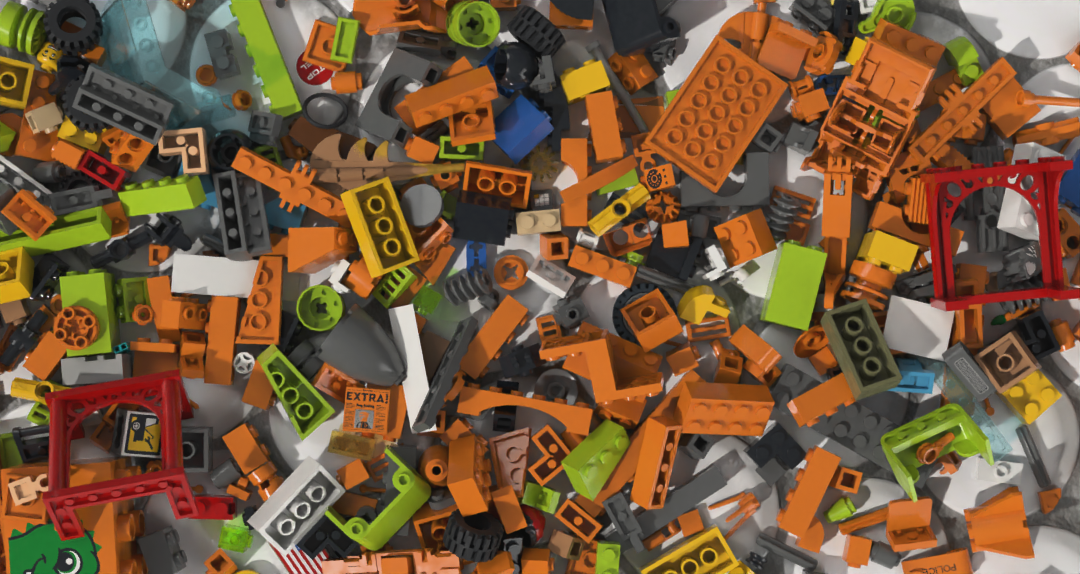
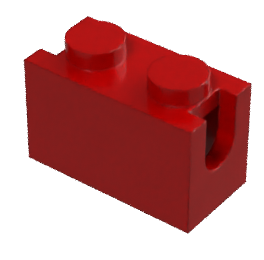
M89 149L77 169L117 192L124 189L121 185L126 178L130 179L132 176L130 172L112 164L110 160ZM92 158H95V160L89 168L88 164Z
M194 494L199 508V516L188 517V519L233 520L237 518V497L233 495ZM229 503H231V512H230V513H229Z

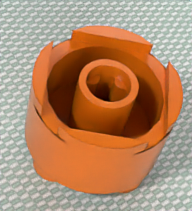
M361 252L359 255L360 260L357 261L355 259L348 269L351 273L348 272L341 283L367 300L386 274L371 278Z

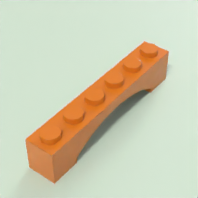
M469 382L460 391L458 413L481 416L483 410L496 406H526L553 416L567 427L566 432L587 436L590 432L593 408H589L588 403L576 401V405L567 404L568 400L554 398V402L545 400L546 396L533 394L532 398L525 397L524 392L511 390L510 394L502 393V388L489 386V390L480 389L481 384Z

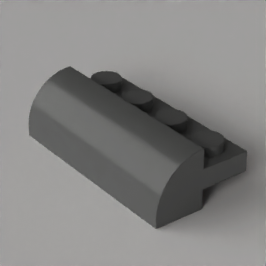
M91 63L84 81L78 89L72 107L156 146L166 130L176 101Z
M235 170L213 174L226 258L233 261H251L253 256L272 253L262 183L242 172L236 173Z

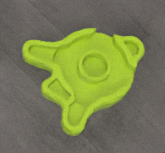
M877 0L871 15L859 23L858 30L862 34L874 32L880 18L910 30L914 25L917 15L914 1Z

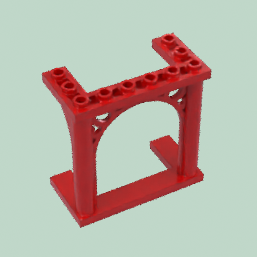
M1065 156L1037 158L1038 162L1029 163V159L1015 160V165H1007V161L993 162V167H985L984 163L971 164V169L962 170V165L926 169V173L920 174V183H925L935 297L930 298L931 307L943 311L969 309V305L1046 297L1058 300L1080 298V288L1064 285L1058 215V195L1061 178L1066 170L1073 169V160H1065ZM1017 174H1019L1016 178L1015 183L1010 184L1008 182L1009 177L1010 179L1015 178ZM1027 175L1032 176V186L1027 190H1023L1020 186L1022 179ZM990 177L993 179L991 184L987 182V179ZM960 179H962L966 183H970V181H972V187L966 188L963 182L960 181ZM949 183H955L960 187V196L954 197L948 192L947 186ZM1000 186L1014 190L1029 202L1037 218L1043 287L955 295L950 226L956 208L969 194L984 187ZM1038 188V193H1035L1037 195V199H1033L1031 197V193L1036 191V189ZM944 197L952 201L951 207H946L948 201L945 202Z
M179 369L45 393V402L50 411L48 491L43 492L42 500L61 541L85 537V529L76 511L77 508L164 492L167 494L176 520L199 516V508L183 466L181 420L194 418V411ZM157 395L152 400H145V398L148 396ZM133 403L150 409L158 417L161 427V471L70 487L71 440L85 438V430L81 422L90 414L109 405ZM85 408L82 413H77L76 411L77 409Z

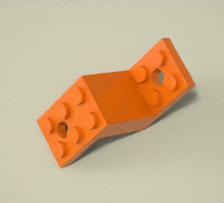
M608 329L545 340L539 349L540 359H547V361H555L560 359V356L568 354L569 357L580 356L585 351L596 403L602 402V405L614 403L617 399L624 398V401L636 399L639 395L646 394L647 397H652L663 391L664 378L662 372L625 379L618 378Z

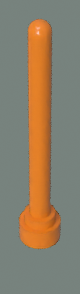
M1019 90L1015 97L1017 107L1029 108L1033 104L1080 107V98L1040 96L1031 93L1030 90Z

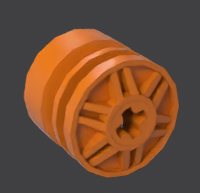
M853 260L848 274L857 280L856 282L845 281L844 285L853 290L852 292L842 290L840 295L851 303L866 298L871 310L884 311L886 306L878 302L877 299L888 301L889 297L881 293V289L892 290L897 275L878 266Z

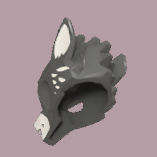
M1039 241L1029 242L1026 245L1009 250V253L1003 255L1002 263L1004 267L997 273L998 289H1002L1009 283L1035 277L1042 271Z

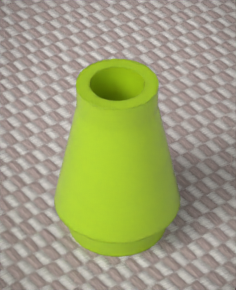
M849 496L841 497L828 510L823 512V515L827 522L831 524L832 522L854 516L853 513L857 512V509Z

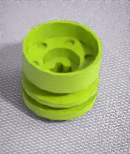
M462 0L454 4L448 11L446 30L449 37L462 46L485 47L497 38L500 31V18L491 4L484 1ZM472 20V24L467 27V23Z
M14 1L7 2L0 13V45L10 49L17 47L18 51L22 53L26 52L29 55L36 56L47 38L44 28L45 12L35 8H31L28 11L27 6Z
M315 285L302 292L298 298L296 310L298 318L304 326L311 330L328 331L333 330L345 316L346 305L342 295L331 287ZM319 304H327L325 308L327 310L326 313H318L320 309L318 307Z

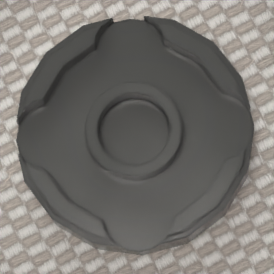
M418 184L409 188L404 193L400 202V208L404 219L411 226L425 228L439 220L444 210V200L439 191L433 186Z

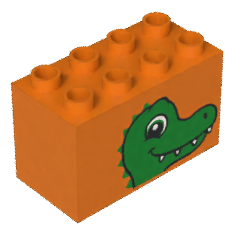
M131 456L70 460V487L142 474L139 465L132 466ZM49 461L24 463L0 469L2 499L6 473L39 476L48 473ZM134 498L77 508L76 511L85 529V537L61 541L58 532L54 530V523L50 515L48 524L3 519L7 574H148L143 554H137L136 537L143 536L145 533V517L142 509L134 510Z

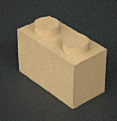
M559 209L515 213L518 236L561 232Z

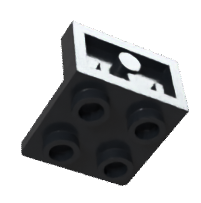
M52 252L44 254L34 268L33 288L29 298L33 301L44 302L51 299L56 292L54 288L60 282L59 277L66 276V272H68L71 266Z

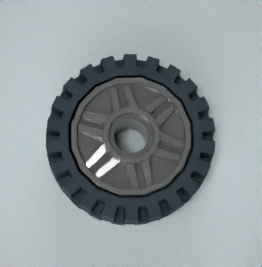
M649 283L636 284L624 290L617 298L612 312L613 324L618 335L640 346L620 309L658 288L676 316H678L675 302L670 294L663 288Z

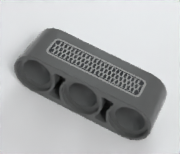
M958 342L942 353L944 361L978 401H983L997 391L975 360L974 355L963 342Z

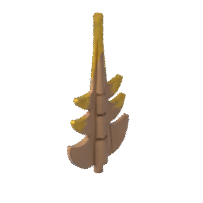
M338 133L326 137L316 146L310 158V171L306 172V174L310 175L313 168L317 169L318 171L312 182L341 197L340 194L344 193L345 190H351L388 176L390 182L440 173L465 172V163L430 164L389 161L387 153L389 141L387 140L376 149L373 160H368L365 152L366 137L357 141L351 147L347 159H343L339 150L342 134Z

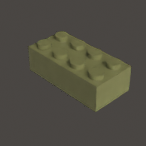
M866 298L826 311L820 322L855 401L897 387L902 380V376Z

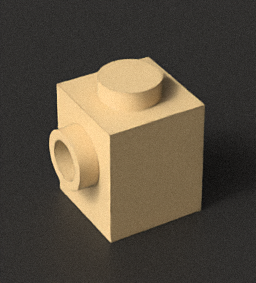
M55 102L25 114L33 134L45 131L46 134L58 130L57 125L63 123L62 110L59 106H56Z

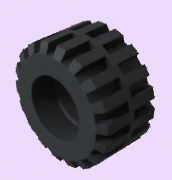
M56 0L57 3L55 4L51 2L49 4L50 10L46 9L44 13L46 17L44 18V28L50 43L54 44L55 49L58 51L62 49L63 54L66 55L72 52L73 56H78V52H82V55L87 54V49L91 51L95 49L94 43L99 44L101 41L99 36H103V24L93 2L89 3V0ZM79 17L86 21L85 27L77 33H67L61 30L62 24L69 18Z
M524 5L507 25L512 36L518 42L530 46L534 50L536 57L541 60L542 56L551 55L552 58L566 42L560 30L544 15L530 6Z
M80 75L78 76L79 80L75 81L73 79L70 82L72 84L71 87L67 86L65 88L66 95H63L62 98L64 104H62L63 109L69 120L80 130H86L88 133H93V131L102 133V129L106 128L107 131L111 129L110 124L72 107L78 89L85 77Z
M456 509L449 517L443 536V543H445L444 546L452 554L467 561L487 562L492 560L497 554L504 533L503 525L497 518L487 512L462 517L460 510Z

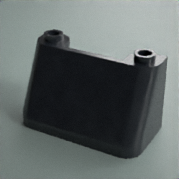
M602 0L614 48L623 57L654 53L681 37L678 25L673 18L660 17L656 0Z

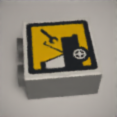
M117 408L111 452L126 456L162 458L161 427L158 417L152 411Z

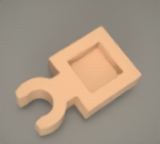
M48 473L39 475L36 481H34L31 475L9 483L8 486L15 506L39 498L38 490L42 492L48 491V486L46 487L42 483L43 479L48 477Z

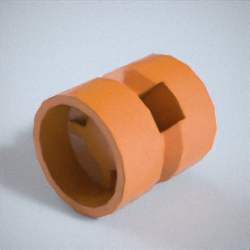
M272 460L247 476L253 486L259 487L258 493L264 502L285 481L282 476L277 475L278 469Z

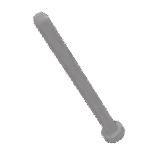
M596 40L586 46L585 49L588 53L592 52L597 61H602L609 82L640 133L648 132V127L599 48L600 42Z

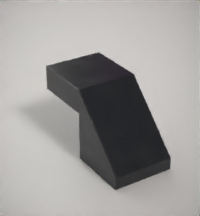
M497 380V387L502 388V393L510 394L511 390H519V382ZM517 405L495 407L492 431L513 432L515 430Z

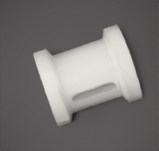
M580 227L574 245H582L595 252L600 237Z

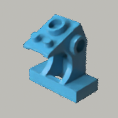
M894 358L902 380L897 387L887 391L932 394L935 377L934 370L922 369V363H919L918 359Z

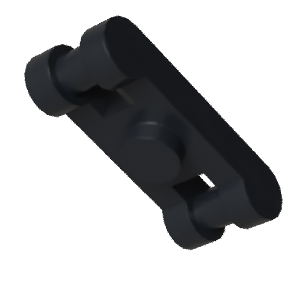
M835 0L834 8L836 11L833 35L843 44L841 53L847 55L856 37L859 1Z

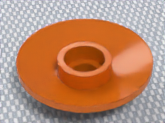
M822 325L808 328V331L802 332L793 347V352L797 357H810L828 344L829 340Z

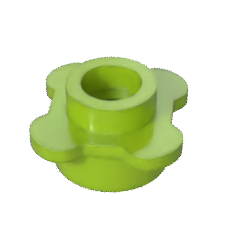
M632 251L626 253V255H621L626 258L625 263L636 267L638 264L645 266L642 263L644 256Z

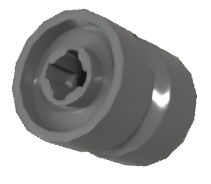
M305 339L288 356V359L295 367L301 368L300 372L302 375L311 380L318 373L324 361L314 355L316 353L315 346L308 339Z

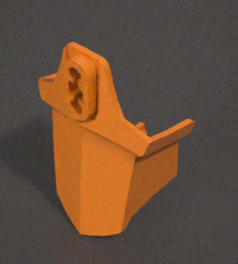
M354 0L353 17L355 20H360L361 29L369 36L422 28L434 33H447L446 16L448 11L454 4L462 0H454L446 11L431 0Z

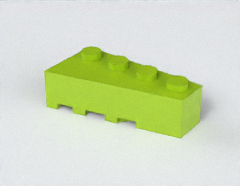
M274 343L257 357L294 429L303 441L329 418L335 410Z

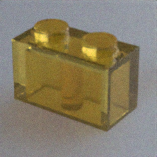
M333 429L327 452L372 461L378 438Z

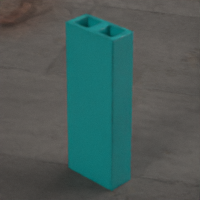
M130 342L113 347L114 353L126 354L132 351L130 350Z

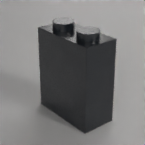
M460 190L456 204L452 238L504 246L506 238L511 237L512 225H508L509 220L513 221L515 207H511L512 198Z

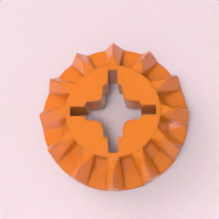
M660 190L657 193H652L651 198L646 201L645 208L650 219L657 223L665 224L674 221L678 217L681 204L677 196L672 195L670 191L663 192ZM661 200H663L665 205H669L666 207L665 213H663L661 207H657L660 206Z
M504 256L498 260L494 267V278L498 285L504 289H518L527 281V264L518 256ZM518 265L515 273L519 279L517 280L511 276L504 280L507 275L504 266L512 269Z

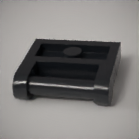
M49 424L27 428L15 427L12 429L13 438L23 463L49 459V436L24 440V437L49 433Z

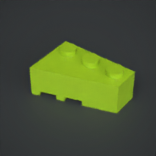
M605 419L561 461L577 493L594 501L631 443L624 427Z

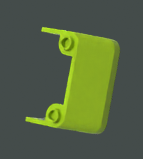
M947 404L881 437L882 449L896 479L913 502L918 501L914 484L920 477L917 468L924 465L916 459V453L919 446L926 442L933 444L948 432H952L955 439L943 447L937 458L954 450L962 457H971L980 453L990 466L994 465L989 438L958 404Z
M389 445L385 447L384 452L400 466L393 474L392 482L401 493L380 515L369 524L361 517H353L346 521L330 505L324 513L348 537L372 551L382 548L431 496L430 484Z

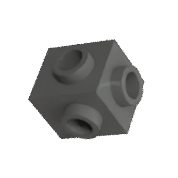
M577 295L565 296L557 301V305L552 307L555 311L553 314L554 320L558 326L562 325L566 329H574L581 325L582 320L590 317L581 297Z

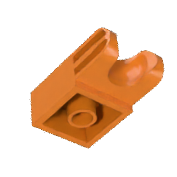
M915 119L916 122L904 144L903 152H900L894 167L889 170V177L885 178L891 199L895 204L902 203L906 198L904 184L908 178H920V174H924L926 169L932 168L930 158L924 164H920L906 148L922 133L917 119Z

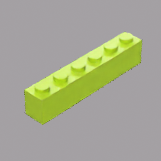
M231 0L232 4L229 5V9L233 17L237 16L240 23L237 25L241 37H245L248 43L245 45L246 52L249 58H254L256 65H253V69L257 78L261 77L264 85L261 86L265 98L269 97L272 105L269 106L270 112L282 115V121L302 114V103L261 0Z
M98 206L56 216L57 220L46 229L37 241L30 238L20 228L12 235H8L0 230V252L23 246L30 257L108 240L111 239L112 221L103 207Z

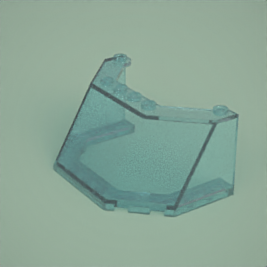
M107 0L100 13L103 24V36L100 37L103 48H105L107 53L106 58L110 71L176 101L166 130L197 128L237 116L230 94L221 96L217 89L213 87L203 88L165 67L146 0Z

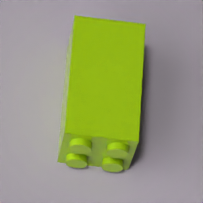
M788 240L778 245L759 320L799 331H808L828 254L822 252L823 248L813 245L806 246V248L801 247V242Z
M90 269L88 274L80 271L66 272V276L59 277L62 309L69 306H84L95 313L100 324L97 340L90 347L83 350H70L66 348L67 357L114 353L113 347L121 344L119 319L116 313L117 297L114 293V274L107 273V269Z

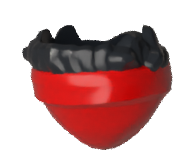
M522 504L520 507L528 525L520 529L522 536H524L523 546L533 547L543 537L546 518L541 510Z

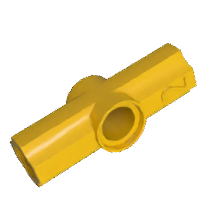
M638 183L587 223L593 233L600 237L648 201L651 196L645 186ZM615 205L623 207V215H618L615 212Z
M15 377L14 381H12L10 395L47 405L45 397H41L44 390L51 389V392L71 388L51 384L48 381L39 382Z

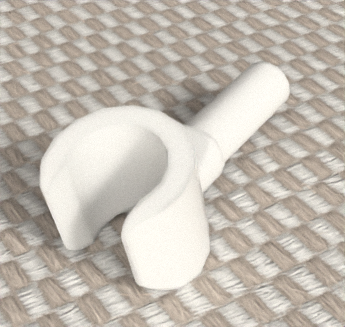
M743 267L739 268L731 276L719 281V284L723 286L736 278L743 282L750 276V273Z

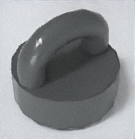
M493 288L490 294L484 293L477 300L484 308L494 312L499 306V293Z

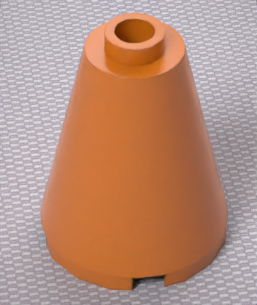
M445 445L431 446L419 458L418 473L433 488L441 489L447 486L449 447ZM434 467H440L441 473H437Z

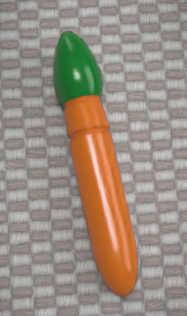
M1033 301L1031 302V308H1028L1025 304L1023 305V311L1016 308L1015 314L1009 311L1003 315H998L992 319L990 324L992 326L1002 325L1006 321L1035 310L1040 304L1036 305Z

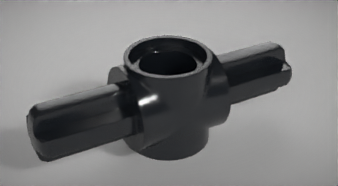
M145 230L131 238L125 236L122 239L114 240L107 246V250L91 257V264L95 269H99L112 261L118 263L122 260H127L136 254V249L152 242V237ZM120 244H124L126 251L120 256L117 253V247Z
M37 310L27 324H20L9 338L11 344L0 356L2 364L10 366L21 352H28L39 338L37 332L49 318L44 311Z

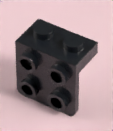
M660 227L647 257L646 266L682 281H687L688 277L693 278L697 266L693 264L696 257L700 258L705 247L701 245L703 239L688 237L689 247L664 249L662 228Z

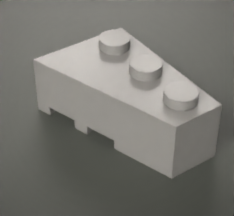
M132 353L61 359L63 385H70V388H76L86 383H92L93 385L132 378Z

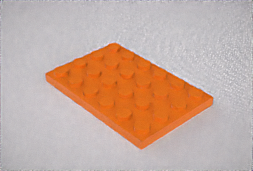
M716 35L643 144L713 193H717L788 87V84L719 35Z

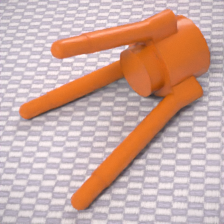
M742 492L737 496L708 506V509L712 510L740 500L737 503L740 509L726 518V522H730L741 513L745 515L724 536L725 541L751 515L756 513L755 509L760 507L758 500L752 492L748 494Z

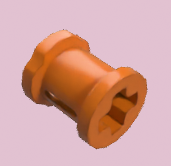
M806 75L804 79L795 82H787L793 100L797 96L815 90L810 75Z

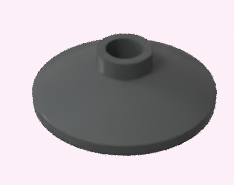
M551 369L539 376L535 383L534 394L546 396L545 400L553 402L554 398L568 400L567 404L573 405L577 399L578 386L573 376L567 371ZM555 386L560 388V393L557 395L552 393V388Z

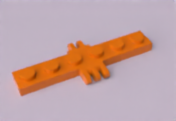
M1000 57L963 93L952 83L949 89L954 94L947 89L943 92L947 101L941 95L936 98L945 111L906 148L920 164H924L960 128L964 131L968 129L972 134H975L978 130L973 123L978 128L984 126V123L979 119L981 117L979 110L1017 72L1004 57Z
M244 146L240 147L231 167L280 192L279 198L282 199L279 205L280 208L283 209L286 202H289L290 205L287 211L291 213L294 206L299 207L300 204H303L349 229L352 225L341 197L312 182L318 171L317 169L313 168L310 175H308L306 172L310 166L305 164L301 171L299 167L302 161L297 160L293 170L290 171Z

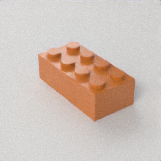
M685 381L673 417L675 422L683 425L681 433L762 436L775 401L767 385Z

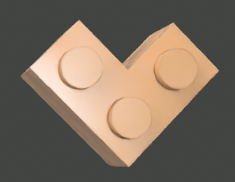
M204 128L164 131L158 142L159 154L162 156L182 155L183 173L189 176L210 174L207 135Z

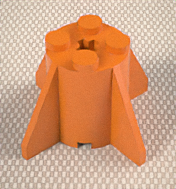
M1018 486L1005 489L978 507L964 509L969 538L972 539L970 540L972 553L990 551L1023 559L1035 558L1026 521L1022 492H1019Z

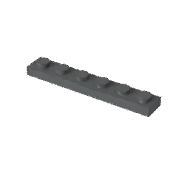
M473 316L460 321L412 426V429L418 433L431 429L437 421V413L445 403V395L451 389L453 377L461 367V359L468 351L469 341L476 333L475 328L478 320Z

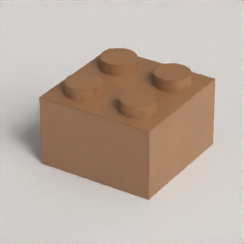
M1016 331L1009 332L974 356L999 394L1006 392L1041 368L1039 362Z

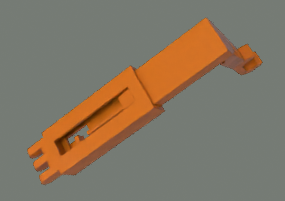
M829 155L828 169H825L822 236H825L824 253H828L823 270L825 287L824 308L833 309L835 294L845 281L847 238H850L854 174V170H851V156H847L846 165H842V156H838L837 164H833L834 157ZM834 180L836 190H841V181H844L843 195H839V193L837 195L833 194Z

